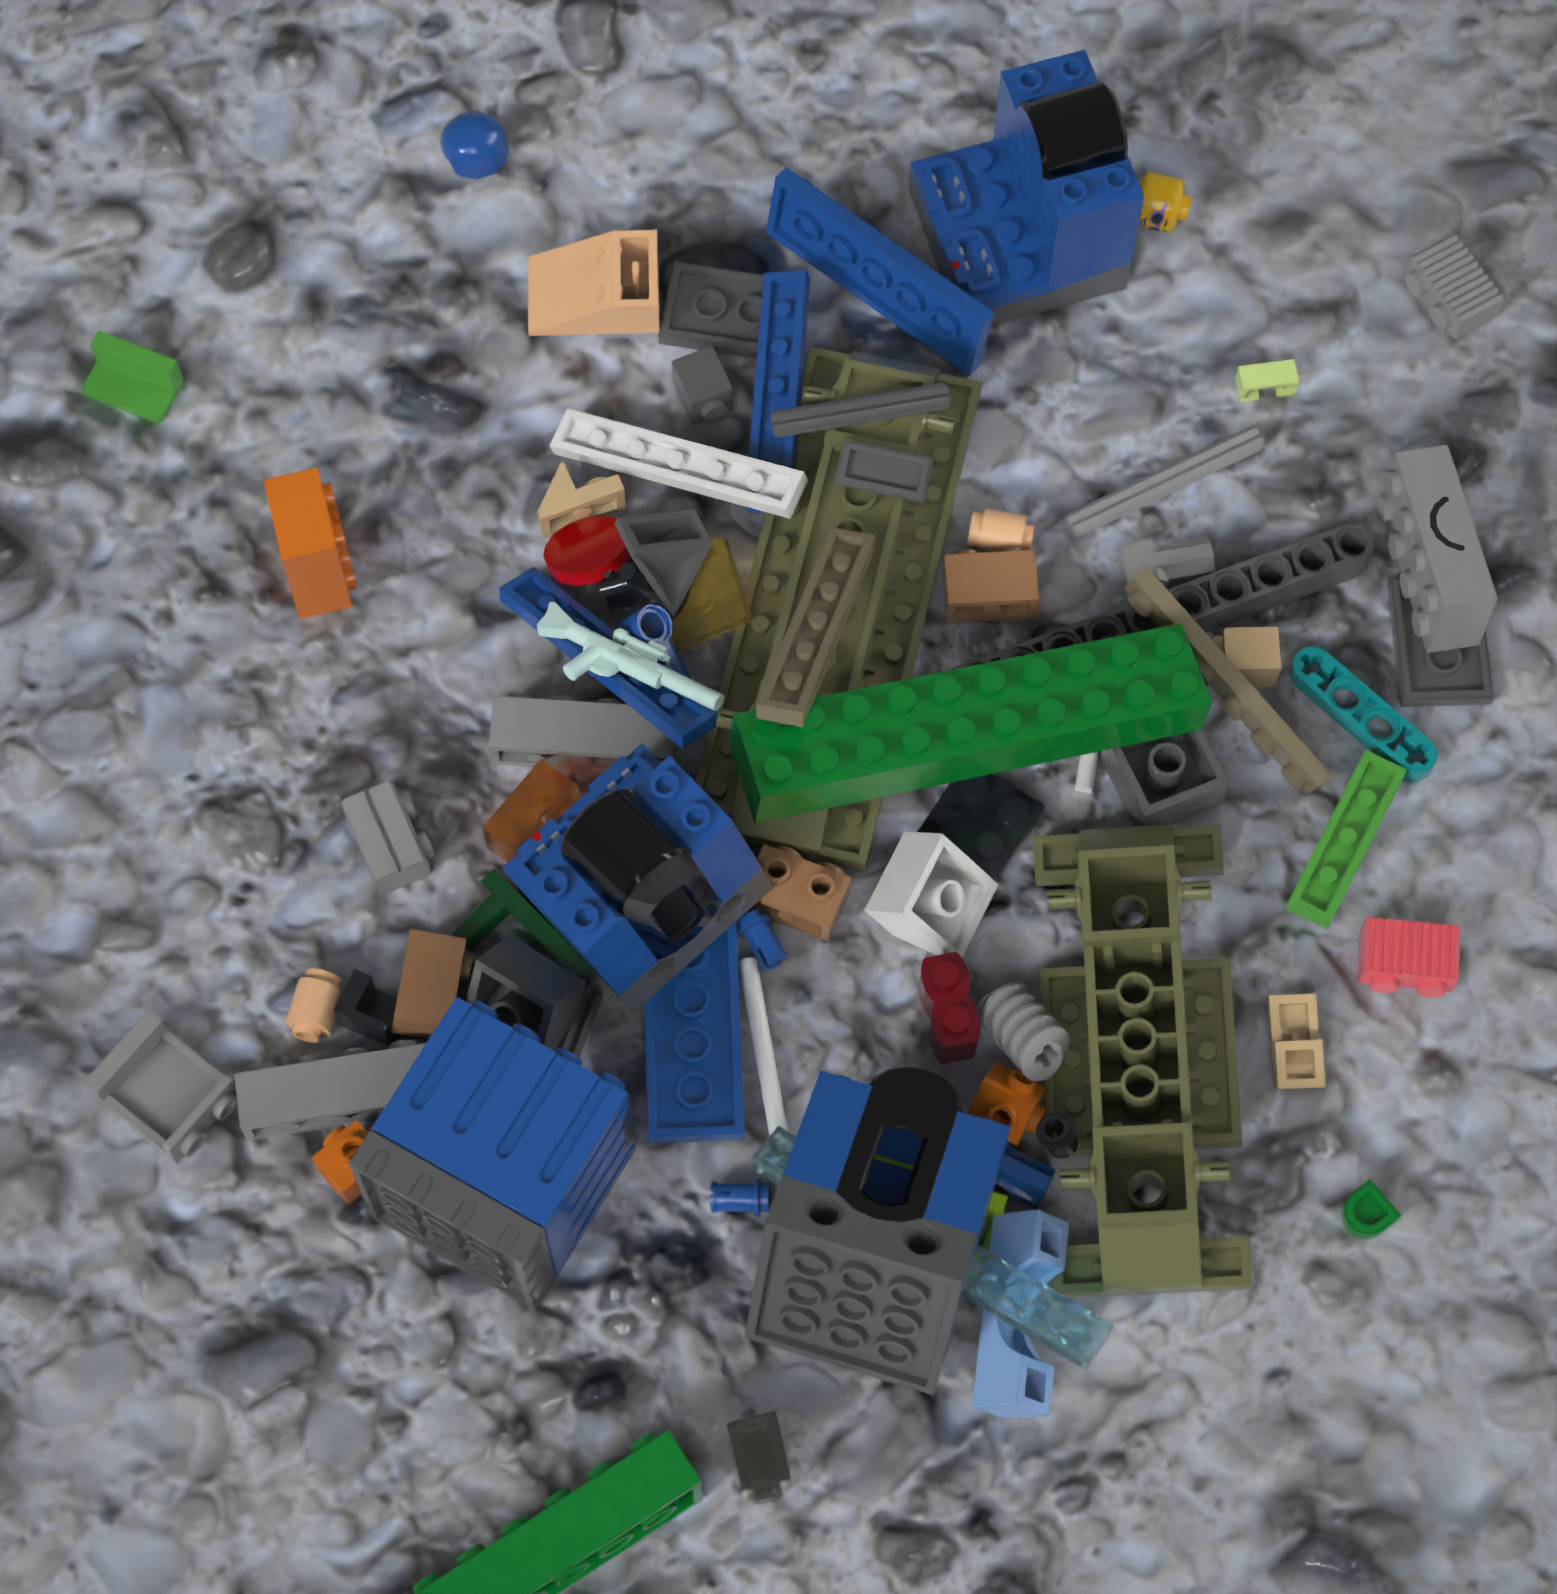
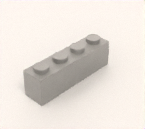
M519 692L508 693L506 696H493L488 742L490 760L493 765L604 772L622 755L626 758L642 743L661 763L669 756L676 761L677 744L632 707L617 699L604 698L597 702H584L565 695L554 696L551 699H537Z
M402 1040L390 1044L389 1049L370 1052L368 1048L359 1047L343 1051L341 1057L322 1059L319 1055H306L296 1058L294 1064L275 1067L273 1063L268 1062L249 1065L246 1067L245 1072L234 1073L240 1129L246 1140L249 1141L350 1125L355 1119L359 1123L376 1121L426 1043L417 1044L414 1040Z

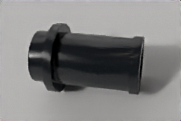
M1059 1112L1043 1116L1036 1128L1040 1144L1048 1149L1049 1153L1055 1158H1069L1067 1150L1070 1148L1074 1154L1078 1147V1139L1075 1136V1126L1072 1120L1067 1115ZM1054 1131L1059 1135L1056 1138L1052 1134Z

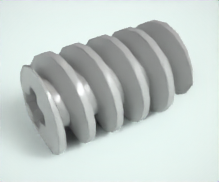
M1013 982L1005 984L987 994L978 1003L976 1009L980 1024L1029 1080H1048L1058 1071L1063 1063L1064 1054L1068 1049L1070 1042L1069 1034L1023 983Z

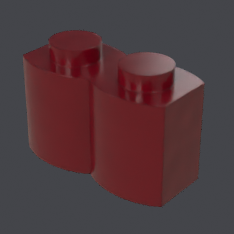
M957 952L926 957L923 959L921 966L919 998L922 1008L931 1019L929 1028L930 1045L935 1057L941 1064L975 1058L980 1035L979 1015L975 1005L968 997L970 984L968 969L964 960Z

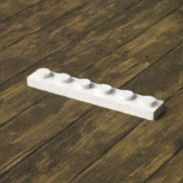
M567 408L549 445L555 455L791 519L808 482L804 471Z

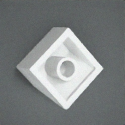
M904 832L864 911L893 936L935 955L957 952L963 957L999 884L942 833Z

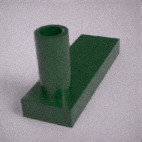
M495 869L481 880V883L490 894L451 931L455 937L466 938L465 948L471 952L511 914L564 968L586 980L585 987L597 976L577 951Z

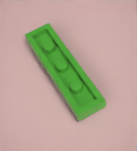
M1367 750L1364 751L1286 905V910L1328 930L1407 769Z

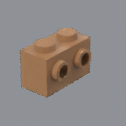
M1005 547L997 552L978 553L972 549H962L955 551L953 554H944L942 582L946 623L1034 619L1037 617L1039 589L1035 550Z
M764 844L757 861L774 887L748 911L761 908L763 913L769 914L773 921L829 942L850 894L851 877L845 875V872L834 864L820 862L818 865L802 859L801 854L790 847L777 845L774 848Z
M410 929L392 1033L424 1039L431 1037L456 998L458 984H468L473 956L464 955L466 938Z

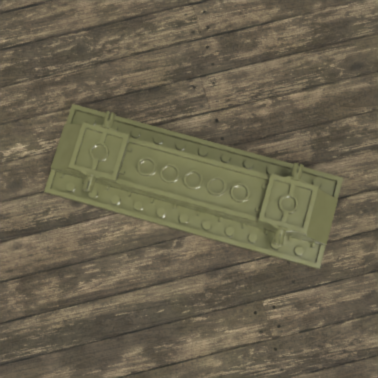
M810 346L803 372L801 406L941 382L947 384L951 401L950 407L945 410L799 434L796 470L804 471L808 482L791 519L766 512L719 693L724 695V702L721 708L715 711L718 713L716 727L708 732L695 780L702 790L733 821L749 846L762 848L766 844L776 848L777 845H783L796 850L804 858L862 871L866 869L883 797L754 824L728 742L732 721L736 713L756 710L757 701L831 527L875 535V551L816 697L912 678L982 390V382L942 374L939 373V368L857 351H853L852 354H846ZM844 439L933 457L934 461L925 503L835 485L834 482Z

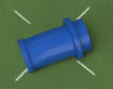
M758 908L737 920L736 923L740 928L737 934L740 938H746L761 965L762 971L766 972L781 965L783 961L789 958V955L783 949L769 924L772 920L771 916L764 914L761 908Z
M755 1178L754 1183L711 1182L710 1190L713 1194H710V1208L712 1213L754 1212L755 1217H760L761 1212L770 1211L771 1184L762 1183L761 1178Z

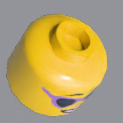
M1147 172L1141 177L1140 181L1138 180L1144 195L1139 227L1170 233L1175 229L1178 220L1187 221L1192 196L1184 195L1185 185L1182 179Z

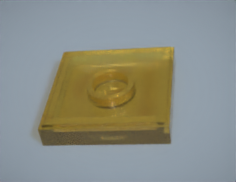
M723 537L712 541L713 545L690 586V595L682 612L672 621L673 628L670 637L678 653L753 621L729 542Z

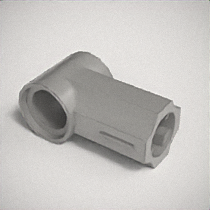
M1207 538L1160 546L1154 540H1141L1126 545L1119 552L1127 585L1145 567L1150 569L1166 589L1171 585L1183 584L1216 572L1213 549Z

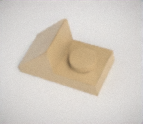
M562 461L537 511L542 538L551 537L567 524L582 518L608 516L625 510V489L619 475L616 474L608 478L596 477L586 482L583 487L576 489L564 461Z

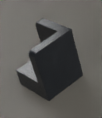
M354 969L333 1009L338 1025L388 1047L396 1035L392 1033V1025L397 997L376 989L372 976Z

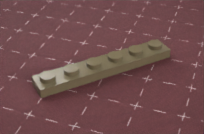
M830 528L757 701L756 719L804 727L875 551V535Z
M1145 567L1124 588L1129 593L1128 600L1131 606L1141 616H1149L1159 628L1182 623L1205 685H1210L1221 697L1219 702L1223 710L1236 721L1240 719L1252 732L1250 738L1254 745L1263 754H1271L1283 767L1281 773L1284 779L1294 789H1302L1308 795L1332 776L1150 569Z

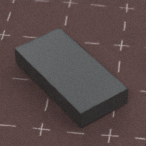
M844 439L834 484L925 503L934 458Z

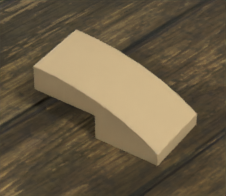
M1316 993L1267 996L1268 1028L1276 1089L1326 1087L1323 1039H1319Z

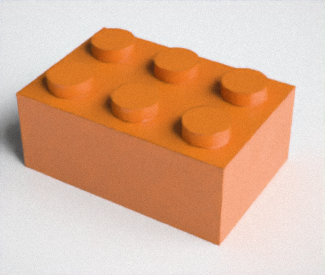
M318 467L263 479L281 559L299 619L351 608L352 602L349 591L357 589L331 482L322 484Z

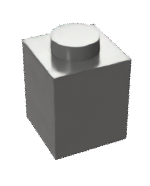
M713 346L672 360L673 384L693 425L703 421H717L733 410V387Z

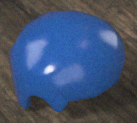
M478 110L458 114L445 125L441 133V148L444 157L448 159L456 175L479 179L493 175L505 165L509 152L508 143L503 128L493 116Z

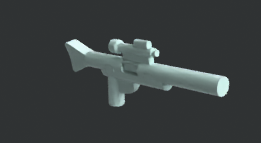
M555 602L549 603L545 616L537 623L539 636L567 638L583 646V652L563 666L565 675L572 681L588 670L605 677L615 675L621 671L655 689H660L663 685L714 711H718L724 702L723 694L657 663L659 660L668 663L671 657L666 653L667 647L653 640L647 644L629 635L628 631L617 628L613 632L612 641L573 622Z

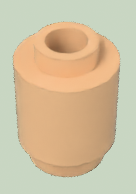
M985 508L984 512L973 511L967 546L978 548V553L997 552L1005 547H1019L1022 550H1030L1035 526L1026 525L1027 515Z
M310 968L307 969L305 977L298 980L285 1019V1024L292 1029L291 1034L302 1041L317 1043L320 1038L331 1036L336 1020L333 1009L343 992L341 989L343 980L339 976L326 970Z

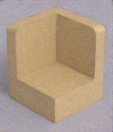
M1278 627L1225 628L1222 634L1223 651L1228 659L1253 687H1275L1281 671Z

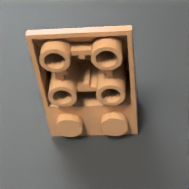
M657 230L610 231L528 257L529 336L659 333Z

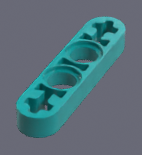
M1315 646L1304 647L1297 651L1289 672L1290 679L1296 688L1372 753L1407 769L1403 779L1415 782L1429 776L1437 761V750L1430 739L1327 651ZM1316 663L1320 666L1318 674L1312 672L1307 676L1302 672L1305 665L1311 666ZM1333 676L1335 679L1331 681L1326 692L1322 691L1324 681L1328 683L1330 677ZM1340 689L1350 690L1357 696L1358 704L1353 708H1342L1334 701L1333 694ZM1377 718L1384 719L1391 725L1392 735L1386 738L1375 737L1368 729V722ZM1402 735L1404 737L1402 745L1398 744L1396 750L1392 751L1390 748L1395 745L1399 736ZM1417 751L1423 754L1424 757L1421 763L1417 761L1411 765L1406 761L1408 754L1413 755Z

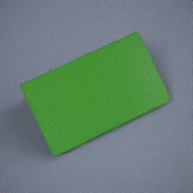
M98 330L90 344L96 363L82 386L84 395L154 423H162L184 384L178 361Z

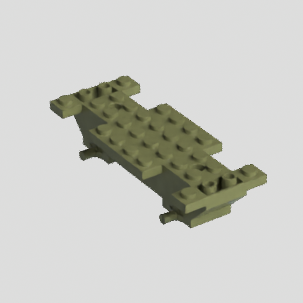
M1173 824L1087 829L1079 830L1077 834L1033 836L1036 886L1075 884V889L1046 890L1047 910L1076 908L1082 921L1085 966L1039 969L1041 1004L1059 1022V1025L1067 1031L1070 1040L1062 1065L1048 1080H1044L1045 1087H1047L1045 1104L1046 1108H1048L1046 1115L1054 1112L1063 1113L1072 1120L1075 1126L1078 1147L1074 1154L1069 1148L1067 1150L1068 1155H1092L1089 1168H1060L1061 1190L1091 1188L1096 1201L1099 1244L1067 1245L1065 1270L1054 1277L1055 1298L1252 1289L1249 1236L1199 1238L1197 1196L1201 1182H1229L1231 1179L1229 1160L1199 1162L1195 1149L1243 1147L1230 958L1182 960L1179 916L1183 907V901H1212L1211 880L1181 882V878L1224 875L1221 824L1173 827ZM1131 911L1138 912L1144 916L1143 920L1136 925H1125L1119 920L1123 914ZM1055 1131L1052 1133L1054 1138L1059 1136ZM1143 1185H1153L1161 1191L1160 1196L1150 1203L1137 1200L1134 1194Z

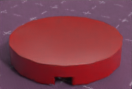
M608 516L582 518L567 524L554 533L545 545L543 558L549 573L554 575L555 580L562 584L582 586L600 582L605 579L603 573L614 569L615 573L619 571L620 567L628 562L631 555L614 524L617 518Z

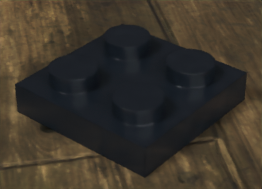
M993 774L961 780L948 785L917 832L942 833L994 881L998 882L1044 813L1045 805Z

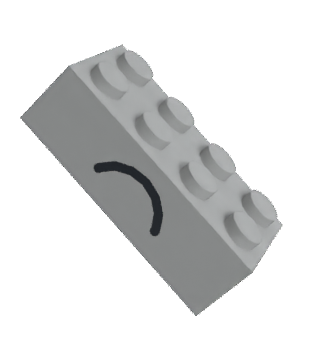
M1448 445L1395 452L1390 470L1385 472V486L1382 495L1377 497L1376 508L1379 520L1386 522L1390 533L1388 536L1390 556L1393 560H1398L1401 569V592L1404 598H1410L1413 607L1412 626L1414 633L1417 637H1422L1426 653L1480 645L1498 598Z

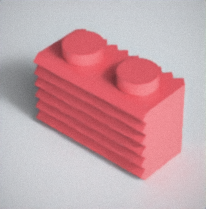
M1366 917L1359 932L1357 983L1370 984L1369 988L1379 993L1396 992L1398 987L1417 989L1418 995L1429 998L1442 997L1446 992H1452L1459 981L1461 927L1449 924L1441 925L1439 923L1431 924L1420 921L1412 922L1401 919Z

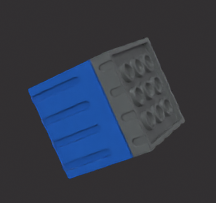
M456 997L374 1123L373 1131H369L348 1165L353 1170L352 1174L359 1185V1191L361 1196L364 1197V1203L367 1210L370 1211L369 1215L372 1219L396 1231L403 1237L429 1250L443 1260L469 1273L536 1313L554 1284L556 1277L562 1271L636 1150L635 1144H633L635 1139L630 1103L627 1101L629 1098L628 1092L624 1090L626 1087L624 1083L615 1076L604 1071H600L596 1075L582 1067L583 1062L572 1052L561 1047H557L553 1051L540 1044L539 1036L529 1028L518 1023L510 1027L497 1020V1013L486 1004L477 1000H472L469 1004Z

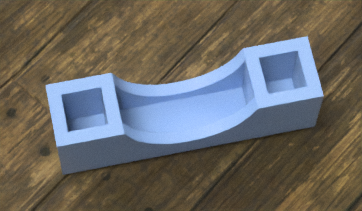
M1038 1209L1005 1213L1002 1216L993 1215L972 1407L1003 1419L1050 1416L1054 1366L1044 1362L1035 1352L1030 1338L1029 1326L1032 1308L1040 1291L1053 1277L1065 1270L1069 1222Z

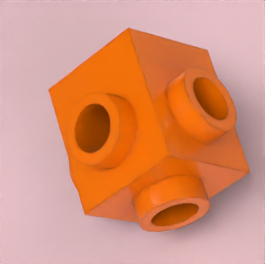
M996 1062L983 1079L968 1114L988 1118L994 1122L1010 1126L1007 1141L1018 1145L1027 1131L1033 1134L1036 1133L1038 1122L1045 1116L1048 1108L1040 1104L1047 1091V1087L1036 1081L1029 1080L1021 1070H1012Z
M356 1119L347 1127L341 1125L335 1128L323 1141L324 1147L311 1158L318 1173L348 1205L361 1195L358 1188L359 1185L352 1174L353 1170L350 1169L348 1164L369 1131H373V1126L366 1131Z

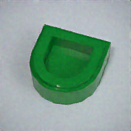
M1370 1179L1350 1194L1344 1202L1341 1211L1342 1223L1346 1230L1354 1237L1363 1240L1374 1239L1383 1234L1402 1217Z

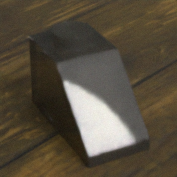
M776 1410L726 1423L727 1444L742 1500L745 1501L753 1498L755 1504H765L782 1498L784 1496L782 1490L791 1488V1476Z

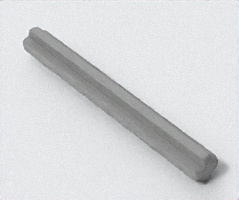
M1250 426L1067 513L1065 516L1066 527L1074 538H1079L1261 451L1265 443L1264 438L1257 427Z

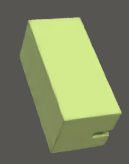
M1290 359L1238 366L1235 383L1239 401L1259 400L1258 389H1261V392H1263L1266 388L1275 390L1276 397L1296 395L1299 377L1295 360Z

